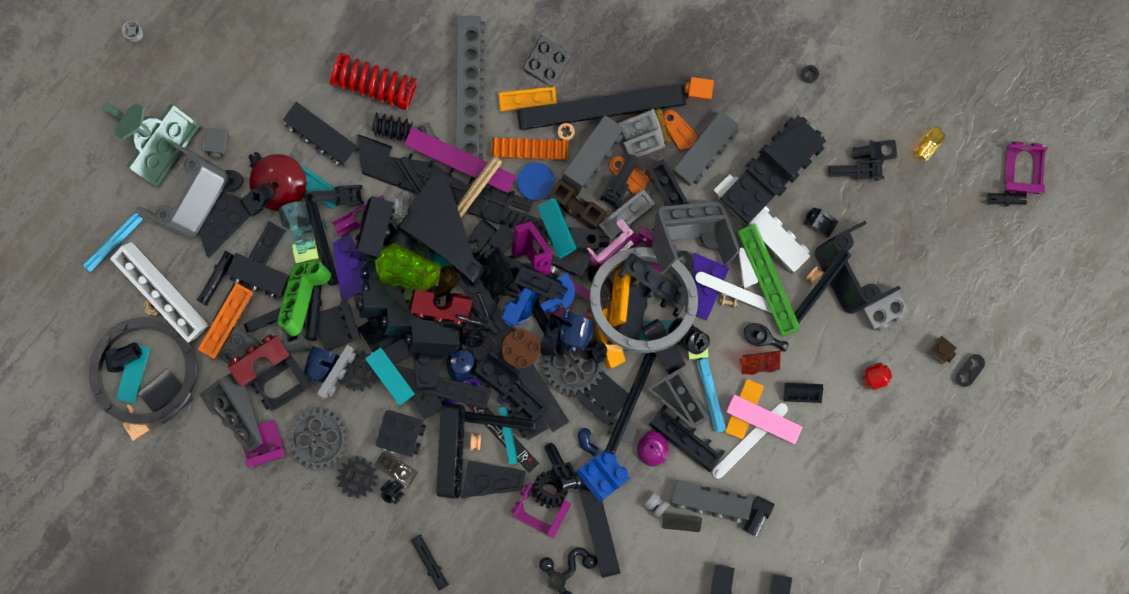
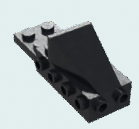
M799 115L795 119L791 117L784 124L786 127L782 133L778 131L771 138L773 142L769 146L765 144L758 152L761 155L757 159L753 157L747 163L746 167L748 169L720 198L747 225L776 195L780 197L786 191L785 185L789 181L793 183L800 176L798 171L801 168L805 170L812 163L810 159L814 154L818 156L825 149L823 147L826 142L824 135L818 130L815 131L806 118H801Z

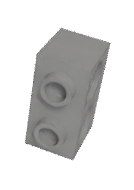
M896 291L864 308L862 311L872 330L878 328L881 331L889 326L888 322L892 320L898 322L906 317L905 313L909 310L899 292ZM891 303L899 305L898 313H893L890 310ZM874 312L882 314L883 319L881 322L873 319Z

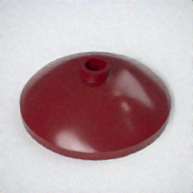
M271 154L260 159L254 165L249 177L250 191L254 188H259L265 183L273 186L275 196L265 206V208L273 211H281L286 205L299 203L306 191L307 181L303 168L295 159L283 154ZM274 181L279 183L278 188L273 186Z

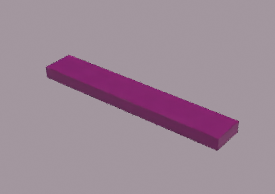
M411 128L404 143V146L475 179L478 178L488 164L484 160L414 128ZM498 168L487 184L505 193H509L516 175Z

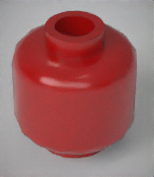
M881 362L867 367L863 376L866 387L870 386L875 391L889 386L891 379H893L888 365H884Z

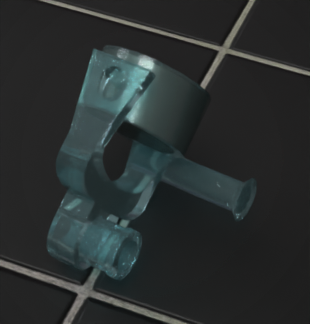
M292 202L280 207L281 225L284 228L291 229L298 254L307 253V250L315 249L313 237L305 238V233L313 231L312 224L305 225L310 221L306 204L303 202ZM324 219L322 221L323 228L327 229V224Z

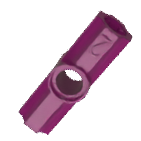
M366 204L356 207L352 212L332 222L340 237L361 226L362 223L356 219V215L361 211L364 212Z

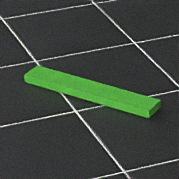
M756 223L738 230L740 240L782 337L800 330L799 323Z

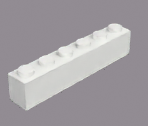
M729 174L712 193L720 200L739 178L736 176L732 177ZM726 206L746 227L756 223L766 248L792 274L810 258L808 254L810 251L803 244L799 245L795 241V235L789 230L786 232L781 227L783 225L777 217L772 218L766 206L749 225Z
M132 242L121 246L110 258L188 343L197 339L209 327L208 323Z

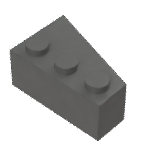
M682 368L647 388L692 428L711 418Z

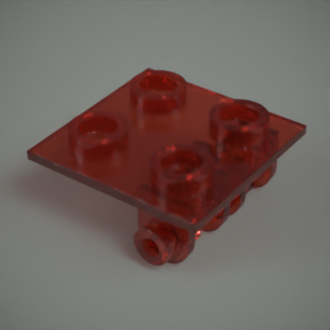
M781 351L742 355V358H740L742 375H754L758 372L771 373L780 370Z

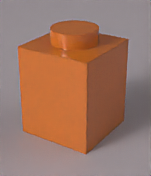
M691 77L690 82L686 83L685 93H688V99L711 102L714 80Z

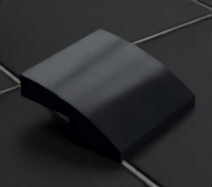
M166 368L141 389L138 394L149 408L155 412L168 405L176 397L182 385L170 370ZM191 395L180 410L194 400ZM172 415L171 417H169V418H167V419H165V420H163V421H161V422H162L163 424H165V423H166L168 420H170L174 415Z

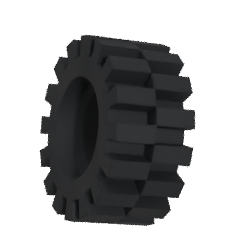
M551 470L547 471L546 474L542 472L541 475L537 476L531 490L533 492L532 497H536L535 502L538 503L540 501V506L542 507L546 504V508H550L551 505L552 508H556L557 505L560 506L568 490H565L563 493L557 490L555 495L547 494L543 490V486L550 484L556 488V484L550 473Z

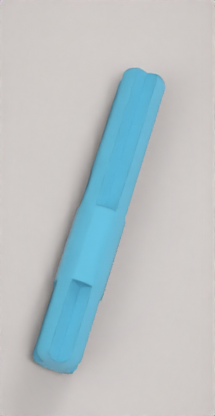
M134 212L83 263V266L91 272L143 218L137 212Z
M698 359L697 366L714 430L716 433H720L726 430L708 359Z

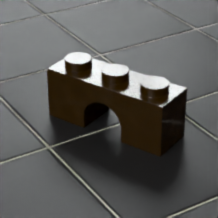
M560 179L548 195V200L555 198L559 207L590 229L596 230L606 216L607 211L594 202H587L575 193V189Z

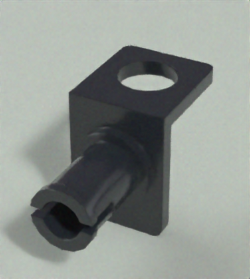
M894 139L879 142L869 140V146L853 147L854 159L871 157L873 160L896 159L898 157L896 141ZM884 145L892 147V153L888 156L882 153Z

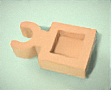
M128 404L129 413L134 414L133 407ZM123 423L124 428L133 441L150 431L147 425Z

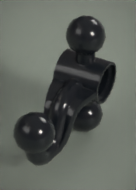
M577 547L572 549L568 555L569 568L566 572L562 574L555 572L553 569L554 561L549 557L542 558L539 562V567L549 575L547 584L550 589L557 590L559 594H573L570 591H566L564 586L566 580L575 574L576 556L581 555L583 557L582 564L587 569L596 567L597 558L589 554L586 549ZM554 576H558L562 580L559 587L553 586L551 582Z

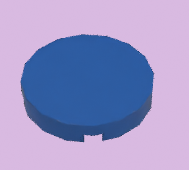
M531 163L520 171L517 185L525 198L532 201H540L547 198L555 186V177L548 166L542 163Z

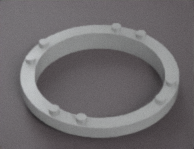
M649 247L630 248L613 255L599 268L590 289V310L599 330L612 343L633 352H657L676 344L689 331L698 308L697 288L690 272L678 259L668 269L680 281L686 295V314L678 328L669 335L657 340H634L616 331L606 320L600 304V290L608 275L623 265L630 253H634L644 261L658 264L653 248Z

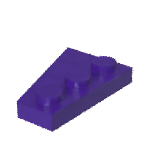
M694 253L692 277L698 293L696 317L707 321L719 291L697 283L695 275L698 272H704L724 281L729 267Z

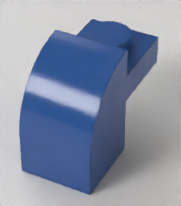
M568 273L556 278L563 282V286L568 288L567 293H563L565 297L563 300L555 297L554 300L550 299L540 304L544 313L548 311L550 314L558 310V305L560 304L565 311L573 303L575 288Z

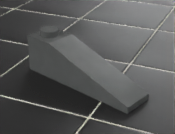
M231 373L218 379L200 394L209 411L213 415L217 414L223 420L222 424L225 427L229 426L234 431V436L249 452L263 443L246 387H240Z

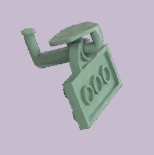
M110 102L105 103L103 106L105 113H109L120 121L115 128V135L121 139L131 135L132 145L137 150L126 167L156 188L182 153V151L173 147V144L177 143L186 147L200 127L197 122L172 104H169L159 119L153 116L144 117L145 108L137 103L133 104L125 115Z

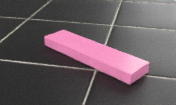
M736 395L732 396L725 411L792 444H796L803 428Z

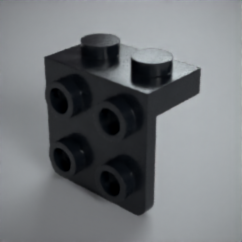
M387 410L383 417L376 446L413 458L414 454L418 455L420 450L419 437L424 436L426 425H423L424 420Z

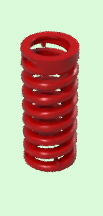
M344 53L339 54L331 74L330 85L337 86L339 83L341 89L349 87L350 92L353 93L359 89V94L362 96L368 93L370 99H375L378 96L379 102L383 103L387 100L391 106L397 103L398 108L405 111L409 109L416 91L417 78L411 77L409 80L411 83L410 87H406L408 75H403L399 87L394 94L399 75L397 71L393 72L385 90L389 69L384 68L375 88L379 65H374L370 78L365 85L370 63L367 61L364 63L356 81L360 59L356 58L354 60L352 69L346 78L351 57ZM405 87H406V90H408V92H407L406 95H404Z

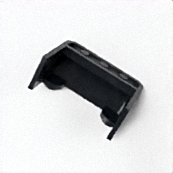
M866 221L839 233L816 248L814 255L824 273L843 249L849 251L852 248L854 241L851 234L863 228L867 224ZM848 261L829 284L842 310L847 314H854L901 289L900 286H897L882 294L875 284H867L861 287Z

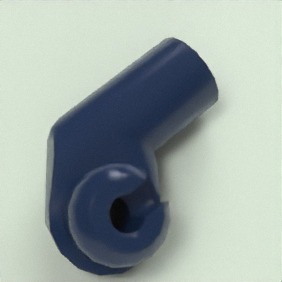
M582 428L578 432L579 446L595 456L599 448L590 443V430Z

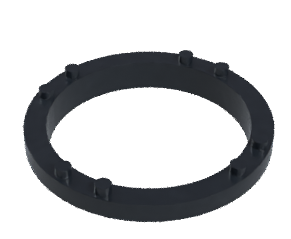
M147 317L129 319L112 327L95 346L89 363V383L98 404L114 418L133 425L155 424L174 415L190 397L197 374L196 358L190 343L172 325L159 319ZM146 329L163 332L176 341L184 356L185 377L180 391L168 405L152 413L132 414L118 409L107 397L102 384L104 352L109 350L121 337L131 332Z

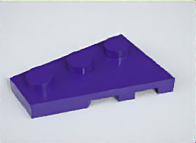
M350 234L333 242L341 302L362 293V285L364 283L360 277V271L365 266V263L362 260L350 257L351 251L354 252L356 247Z

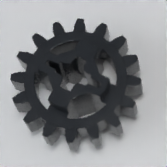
M364 350L360 354L355 351L357 355L350 364V372L345 373L344 378L341 380V383L347 382L346 388L349 389L353 386V391L355 392L358 387L363 392L365 386L371 389V382L377 383L374 380L375 372L373 369L370 378H367V371L371 368L368 362L359 363L356 361V358L365 359L371 355L369 353L365 356ZM354 363L359 368H364L362 370V375L364 378H362V376H360L359 374H354L356 372V367L354 366ZM360 379L362 383L356 384L351 382V380Z
M355 457V461L348 458L347 465L343 462L341 463L344 467L343 470H337L341 473V476L336 477V479L341 480L338 487L343 486L342 493L348 491V497H352L353 494H355L357 499H359L360 494L367 497L366 491L372 493L371 486H377L374 479H377L378 476L373 474L377 469H371L373 463L369 462L366 464V458H363L361 461H359L358 457ZM356 465H363L367 469L360 471ZM349 468V470H350L349 477L345 479V478H344V477H345V473H346L347 469ZM354 473L363 475L359 483L357 481H350L355 477ZM370 476L369 484L365 487L364 482ZM348 485H356L359 491L350 489Z

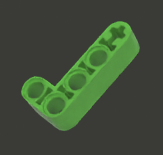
M318 260L300 262L291 269L277 322L290 336H296L303 328L313 286L323 285L331 278V272Z

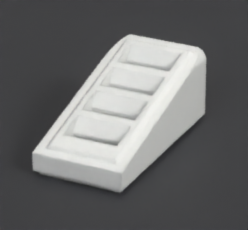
M741 247L738 259L743 289L756 285L758 279L744 248Z

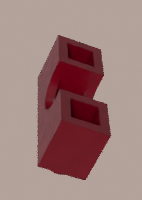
M413 287L409 310L414 316L424 318L425 315L432 316V319L438 321L450 319L455 324L466 322L457 319V315L469 318L472 304L470 296L451 293L448 304L440 307L433 303V290Z
M270 334L261 340L262 344L257 347L255 345L245 350V355L242 357L236 356L229 361L230 364L227 368L240 387L257 377L252 367L253 362L257 358L266 357L274 366L290 356L277 335L272 336Z

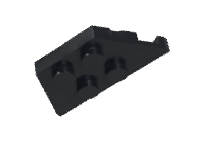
M221 192L201 226L199 234L209 259L251 218L240 203L242 198Z

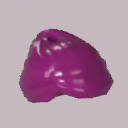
M652 430L648 431L640 439L637 445V452L643 463L648 466H658L667 460L669 447L664 436Z

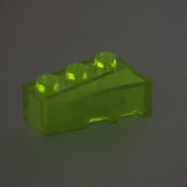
M396 243L380 252L378 275L382 284L387 283L394 287L400 285L405 286L407 289L426 291L439 282L440 265Z

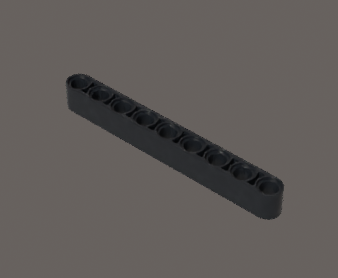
M675 85L524 108L516 112L519 130H529L561 125L563 123L601 119L605 115L607 117L646 112L651 109L661 110L686 105L687 102L684 85Z

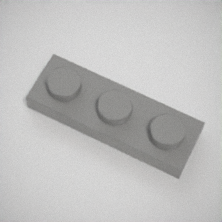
M643 189L599 224V227L612 240L622 232L616 224L621 218L628 225H631L652 208L655 203Z
M347 344L317 394L323 398L332 396L336 390L334 385L338 379L341 380L347 371L345 367L348 363L351 364L357 355L355 353L357 348Z

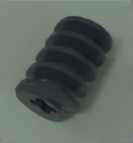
M376 112L372 132L374 131L375 137L382 133V138L384 139L389 134L390 140L397 136V141H401L403 137L404 141H406L411 128H413V121L409 124L408 118H406L401 123V117H398L395 122L393 115L390 116L389 120H386V114H383L380 119Z
M684 318L675 319L669 327L668 334L676 330ZM692 324L689 331L677 344L692 354L697 355L703 353L708 348L710 338L708 334Z

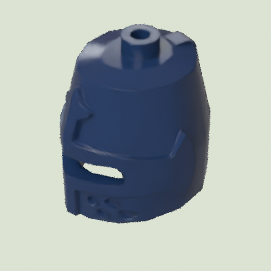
M565 310L563 317L565 325H561L560 340L569 346V350L576 351L577 348L584 350L593 336L596 323Z
M312 346L304 369V373L310 377L309 381L315 384L316 381L324 383L340 356Z
M460 349L455 351L453 356H448L447 372L454 381L469 380L477 368V361L471 350Z

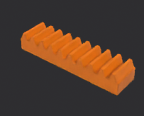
M494 137L492 138L491 158L496 156L505 159L567 161L568 141Z
M238 283L235 284L200 344L199 351L213 359L218 357L219 352L222 350L227 338H229L250 298H252V291Z

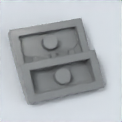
M654 109L619 122V125L624 127L622 132L626 139L624 145L628 154L640 157L665 147L661 127Z

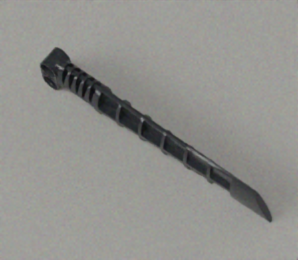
M359 134L358 146L362 174L415 193L396 163L400 158L390 157L393 146ZM412 153L408 157L409 163L424 186L433 174H446L456 205H458L473 184V177L470 178L468 185L452 176L453 168L448 173L435 165L434 161L412 160ZM492 186L490 189L483 188L466 211L500 225L508 224L509 228L532 221L546 242L548 241L545 235L547 229L542 219L511 208V205L529 211L531 208L532 200L515 195L516 191L512 190L509 193H505L500 190H494ZM559 207L566 221V213L563 208Z

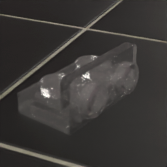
M410 192L395 194L396 227L399 226L407 215V209H409L415 199V195Z

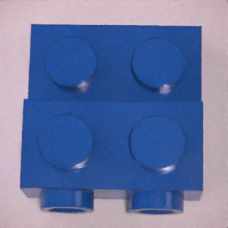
M528 288L522 289L516 300L507 302L504 306L503 322L510 326L527 322L540 294Z
M605 450L576 471L599 503L630 479L628 470L625 467H621L616 461V455L608 454Z

